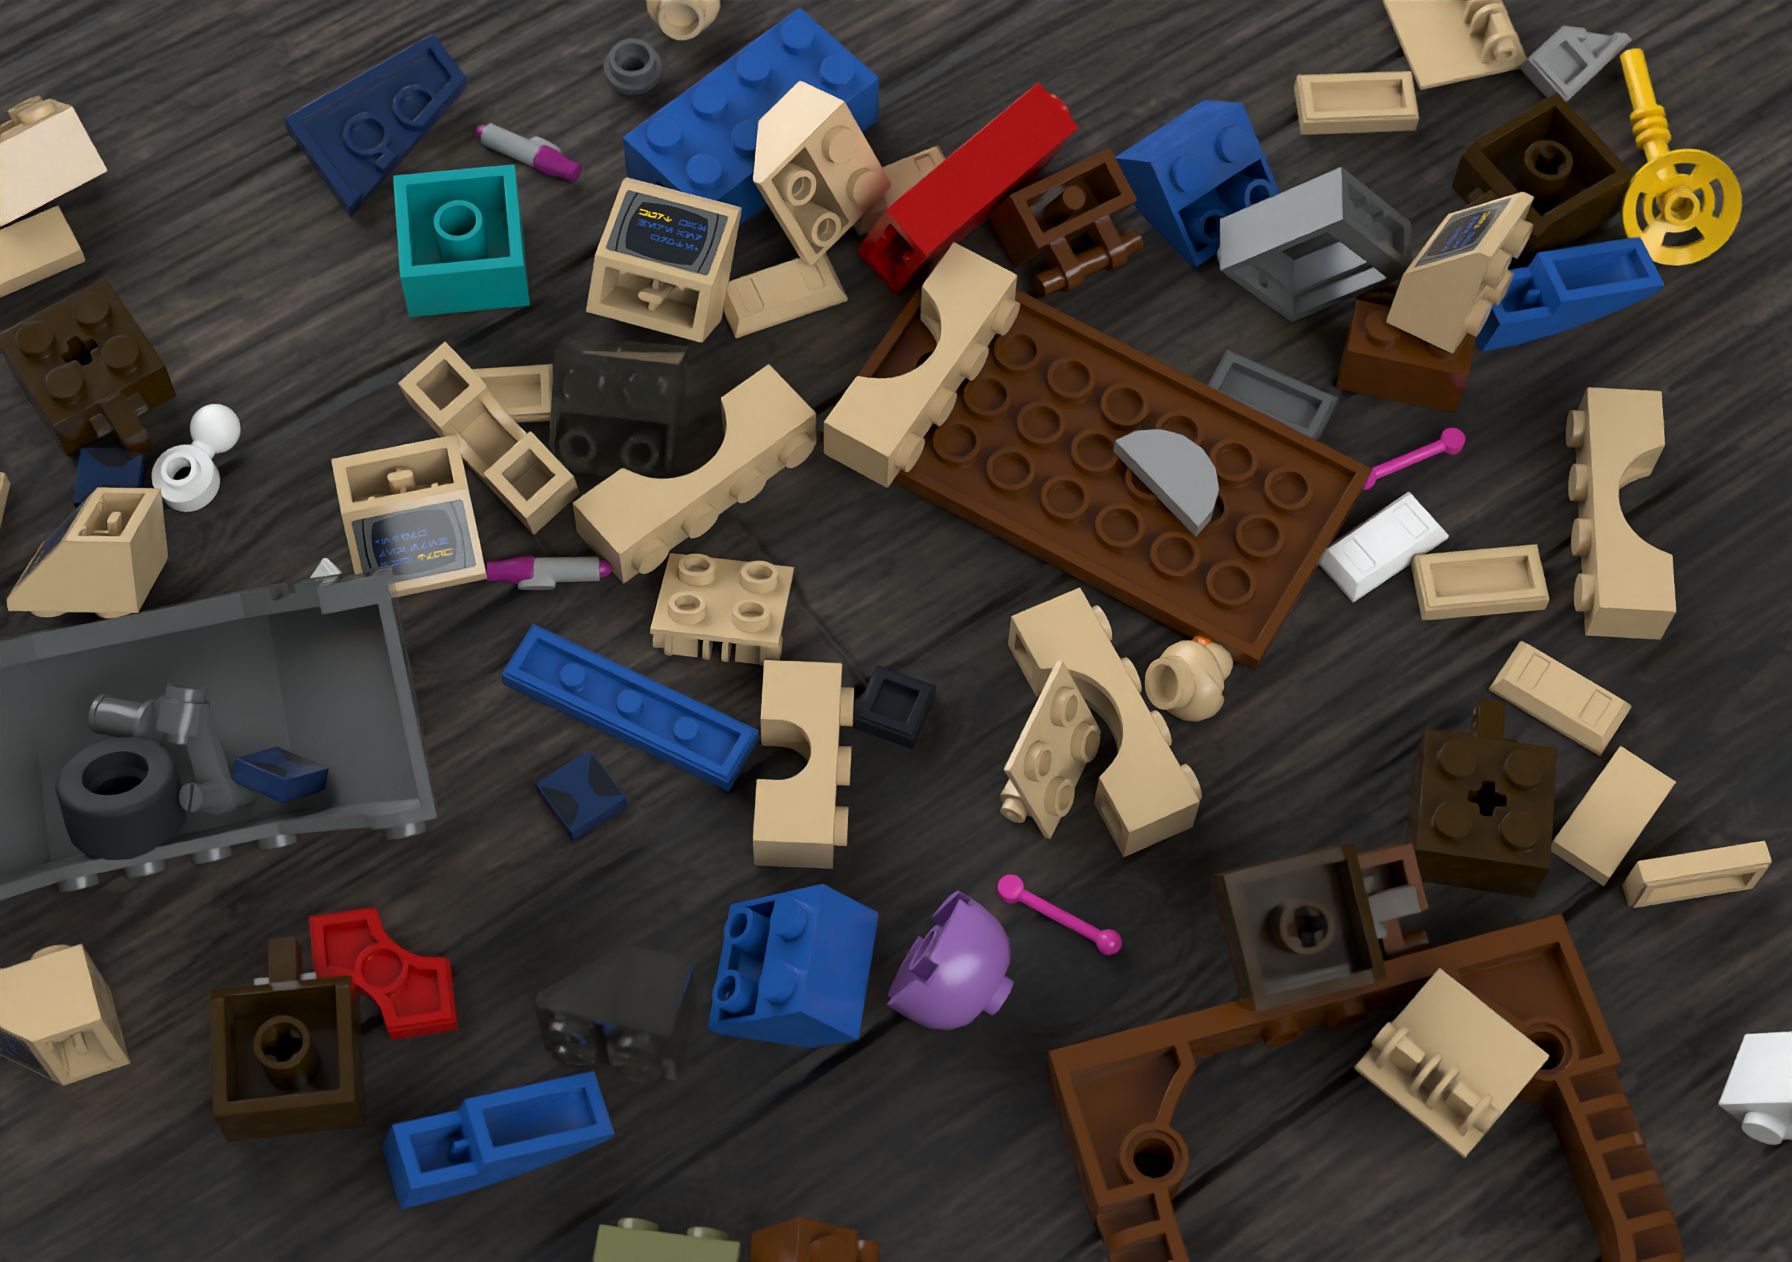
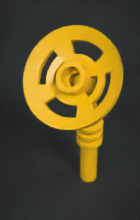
M1637 48L1627 50L1621 54L1620 59L1634 110L1630 115V122L1633 126V134L1636 137L1637 148L1644 150L1648 163L1634 175L1626 188L1621 207L1622 225L1627 238L1641 237L1652 261L1665 265L1694 263L1716 252L1732 235L1741 214V189L1732 170L1713 154L1696 149L1669 151L1667 143L1671 140L1670 130L1667 129V119L1664 118V107L1656 104L1643 50ZM1679 163L1697 164L1691 175L1677 174L1674 164ZM1716 178L1721 185L1723 193V204L1719 218L1712 215L1715 206V195L1709 183ZM1699 188L1702 189L1704 197L1701 210L1699 199L1693 193ZM1640 192L1645 193L1642 201V212L1648 224L1643 231L1640 230L1636 219V203ZM1654 196H1656V205L1662 212L1656 218H1654L1652 212ZM1696 226L1703 235L1700 239L1683 246L1662 245L1666 232L1681 233Z

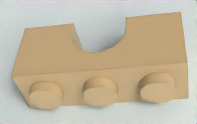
M446 342L439 346L398 383L409 404L441 437L457 434L462 460L533 535L580 494L574 476L531 431L526 433L508 415L493 397L488 386Z
M764 660L761 704L762 746H779L794 749L804 756L808 764L799 774L789 779H757L753 833L754 865L833 869L834 846H847L849 807L836 806L837 785L850 786L851 747L839 746L840 726H853L854 688L842 687V663Z

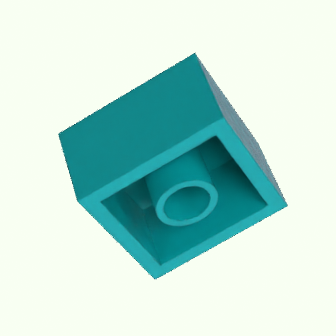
M515 164L393 176L400 279L409 317L530 306L522 211Z

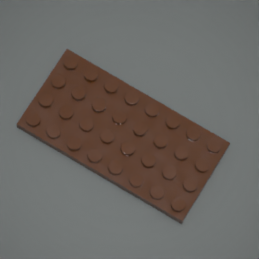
M942 253L858 376L877 379L901 376L921 366L932 355L937 347V343L931 331L920 319L922 285L946 253ZM1016 289L1015 301L1020 303V309L1013 325L1004 336L998 333L995 334L987 346L989 348L988 356L979 374L972 381L967 378L962 381L955 391L957 399L946 421L941 426L934 423L931 425L923 437L925 444L919 459L909 472L900 470L893 482L1192 639L1195 636H1203L1210 639L1211 642L1217 643L1229 651L1234 661L1256 672L1322 561L1327 548L1332 544L1363 492L1373 469ZM824 425L819 430V443L823 445ZM1162 429L1184 435L1204 449L1216 468L1219 492L1210 522L1196 537L1113 452L1115 440L1134 431Z

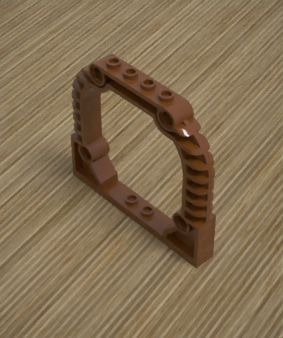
M1562 914L1383 961L1387 979L1376 983L1258 1012L1242 1009L1240 1000L1048 1052L1044 1074L1092 1225L1098 1226L1109 1262H1189L1171 1205V1201L1179 1192L1189 1163V1153L1182 1136L1170 1127V1122L1177 1106L1190 1087L1196 1070L1194 1059L1264 1041L1267 1047L1285 1045L1303 1036L1304 1029L1328 1023L1331 1030L1351 1027L1365 1020L1368 1017L1367 1012L1411 1001L1437 970L1441 968L1550 1055L1549 1060L1551 1061L1552 1069H1539L1516 1097L1528 1102L1541 1101L1597 1237L1602 1262H1684V1252L1674 1211L1670 1208L1662 1188L1663 1184L1660 1176L1655 1171L1643 1134L1638 1129L1628 1097L1624 1093L1615 1072L1622 1063ZM1142 1154L1158 1156L1165 1162L1169 1173L1161 1178L1144 1176L1137 1170L1134 1159Z

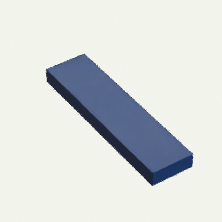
M532 624L501 674L503 685L728 792L759 740V730L535 624Z

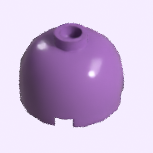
M958 890L948 897L931 918L941 926H934L924 939L918 936L900 966L888 993V996L892 998L887 1003L889 1007L908 1019L930 1029L952 1030L971 1023L982 1010L990 1015H994L1005 1002L1013 986V981L1005 976L1011 959L1010 943L1007 934L999 921L989 911Z

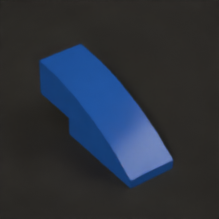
M1641 237L1539 252L1529 267L1510 270L1514 272L1511 284L1498 306L1493 304L1483 328L1476 337V341L1483 352L1550 336L1624 309L1660 292L1665 284Z
M592 1071L464 1099L457 1111L393 1124L382 1144V1149L400 1210L462 1194L533 1171L610 1140L614 1135V1131L595 1073Z

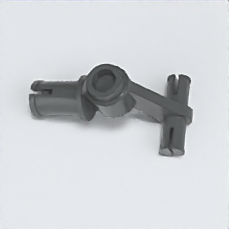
M167 683L165 695L160 696L157 700L150 699L144 703L118 698L112 694H100L94 699L90 706L88 723L90 729L96 734L115 737H140L156 741L162 746L167 742L186 744L197 783H187L180 789L179 802L184 810L189 811L191 809L190 812L205 809L211 814H227L233 811L236 806H250L257 800L258 792L241 786L232 780L211 714L210 702L206 700L207 688L184 683Z

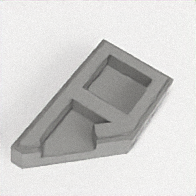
M1562 26L1525 60L1519 68L1546 97L1557 92L1567 102L1631 41V38L1626 33L1616 32L1611 36L1587 33L1585 28Z

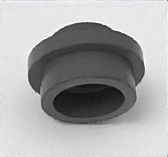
M633 38L625 39L615 44L607 55L604 62V74L607 83L617 92L626 95H639L652 90L659 83L662 76V62L658 53L647 42ZM638 69V71L630 72L628 70Z

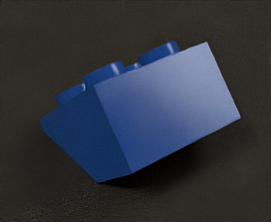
M1203 100L1115 157L1137 198L1134 205L1138 212L1190 266L1197 267L1218 253L1220 247V219L1280 194L1243 103Z
M824 884L731 904L724 927V941L717 979L712 991L713 1001L707 1030L721 1035L808 1048L859 1040L879 913Z

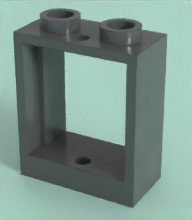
M1340 167L1220 219V247L1217 253L1220 271L1255 295L1264 304L1273 308L1290 322H1293L1401 279L1413 262L1411 222L1344 168ZM1326 232L1340 241L1296 260L1282 252Z

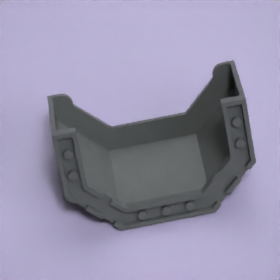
M392 566L362 570L363 573L349 576L348 572L304 579L301 580V583L294 584L296 591L294 594L289 593L288 583L283 582L140 610L138 613H131L118 618H100L0 639V900L57 883L59 892L86 888L99 883L97 873L124 868L126 878L149 875L166 869L164 859L190 854L192 864L211 862L231 856L230 845L254 840L257 841L258 850L282 847L297 842V833L369 827L370 829H384L386 839H398L425 832L427 830L425 821L437 818L438 807ZM167 683H184L207 688L206 700L210 702L211 714L231 776L233 774L235 758L274 747L282 748L329 768L324 790L288 802L281 803L259 793L254 804L250 806H236L233 811L227 814H211L205 809L190 812L191 809H189V811H186L184 825L171 841L162 846L155 847L154 850L147 854L128 860H105L104 858L90 857L73 846L66 830L55 791L59 771L73 755L91 744L111 738H119L111 735L96 734L90 729L88 714L90 706L96 697L100 694H112L118 698L144 703L150 699L157 700L160 696L165 695ZM172 742L164 744L163 747L171 752L178 767L182 787L187 783H197L186 744Z

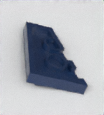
M433 33L284 117L285 129L351 218L465 91L466 76Z

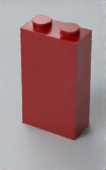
M1039 82L887 207L858 248L857 252L894 294L898 295L937 262L942 253H946L954 242L958 244L989 218L988 214L1009 195L1023 189L1047 168L1079 128L1071 119L1068 107L1059 97L1049 94Z

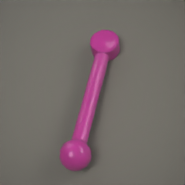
M1447 428L1443 431L1438 441L1373 467L1364 490L1374 486L1376 479L1438 453L1445 452L1451 455L1459 453L1465 443L1464 433L1457 428Z
M1006 875L999 880L997 892L1003 902L1014 904L1020 901L1095 942L1098 950L1104 955H1113L1120 950L1122 939L1115 930L1107 929L1101 931L1024 889V884L1018 876Z

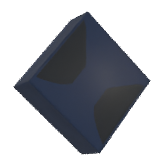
M80 448L73 497L75 508L77 509L98 487L144 488L147 465L145 453L131 460L123 448Z
M274 747L235 758L232 780L241 786L284 803L324 790L329 768L282 748Z
M591 749L535 783L537 793L572 841L580 838L628 807L625 795Z

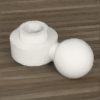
M209 404L200 408L194 414L190 423L192 444L172 447L165 451L155 462L152 470V483L154 488H161L162 499L169 507L183 512L195 511L209 504L216 496L220 486V475L212 458L215 453H222L231 449L238 441L241 431L239 419L230 408L221 404ZM183 467H191V471L186 478L174 480V475L178 470Z

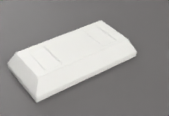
M1407 492L1334 541L1327 548L1319 565L1354 603L1410 565L1414 555L1426 554L1447 540L1449 535L1413 495Z

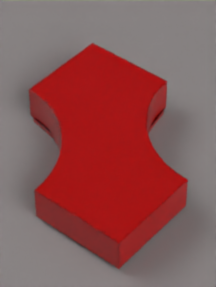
M376 907L309 916L314 972H317L318 978L351 975L358 993L368 998L382 1013L391 1040L459 1030L450 959L445 957H422L398 946L384 931Z

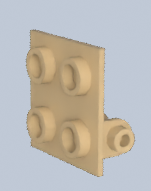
M1382 0L1420 90L1520 69L1519 66L1527 60L1519 42V37L1511 24L1507 10L1501 0Z
M670 553L650 628V634H653V647L664 648L665 655L669 656L673 654L698 657L700 640H703L702 657L705 660H710L713 641L722 642V662H729L732 643L736 644L735 662L764 666V660L780 661L783 643L781 633L794 567L773 565L765 561L745 562L711 558L703 554L683 555Z
M1057 660L1004 768L1009 780L1000 795V800L1003 803L1000 812L1003 816L1018 823L1024 822L1026 816L1033 817L1044 837L1051 839L1060 818L1069 812L1074 800L1075 786L1086 763L1091 762L1096 756L1101 734L1097 722L1066 665L1061 660Z
M1439 968L1392 1024L1388 1022L1373 1040V1046L1354 1068L1465 1158L1550 1055Z

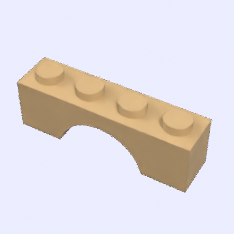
M954 242L922 285L920 319L933 334L937 343L936 349L921 366L904 375L880 379L857 376L824 421V454L886 488L889 487L900 470L909 472L922 453L925 444L923 437L931 425L934 423L941 426L950 415L957 399L955 391L965 378L972 381L981 371L989 352L987 346L995 334L998 333L1004 336L1013 325L1020 309V303L1015 301L1017 275Z
M769 364L721 397L722 429L725 438L716 455L703 467L690 474L669 479L649 478L621 468L573 502L577 533L601 560L611 564L612 572L623 584L639 572L646 574L656 569L666 559L669 550L687 537L696 538L707 532L716 522L719 514L737 501L745 503L754 498L763 489L770 477L784 467L793 468L798 466L813 451L816 445L815 411Z
M1587 387L1578 410H1570L1566 423V444L1568 447H1575L1576 464H1573L1570 470L1568 492L1570 500L1578 501L1579 518L1574 520L1572 527L1571 549L1574 556H1581L1582 574L1577 575L1574 588L1575 610L1584 612L1585 635L1661 640L1676 613L1673 556L1648 544L1632 530L1621 511L1619 490L1634 480L1649 476L1665 446L1662 392Z
M1077 588L1011 616L1008 646L1036 696H1040L1057 660L1063 661L1087 706L1098 713L1109 726L1116 742L1117 756L1099 777L1094 804L1123 857H1126L1193 827L1200 803L1199 800L1202 799V792L1193 770L1187 764L1180 766L1169 747L1172 743L1171 735L1162 715L1157 710L1150 712L1140 695L1142 691L1141 681L1133 663L1127 657L1120 659L1110 642L1112 640V631L1105 613L1098 605L1091 607L1081 588Z

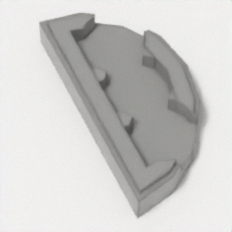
M1162 429L1134 431L1115 440L1113 452L1196 537L1210 522L1219 492L1216 468L1204 449L1184 435Z

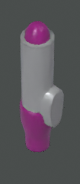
M492 123L481 125L476 129V135L481 140L482 145L532 166L536 171L550 176L562 177L571 182H576L581 174V164L569 160L561 153L557 146L543 138L532 137L531 139H526Z
M521 556L500 561H487V581H505L518 584V589L551 590L555 588L556 582L600 581V578L606 577L612 572L611 564L605 560H600L599 556L543 558Z

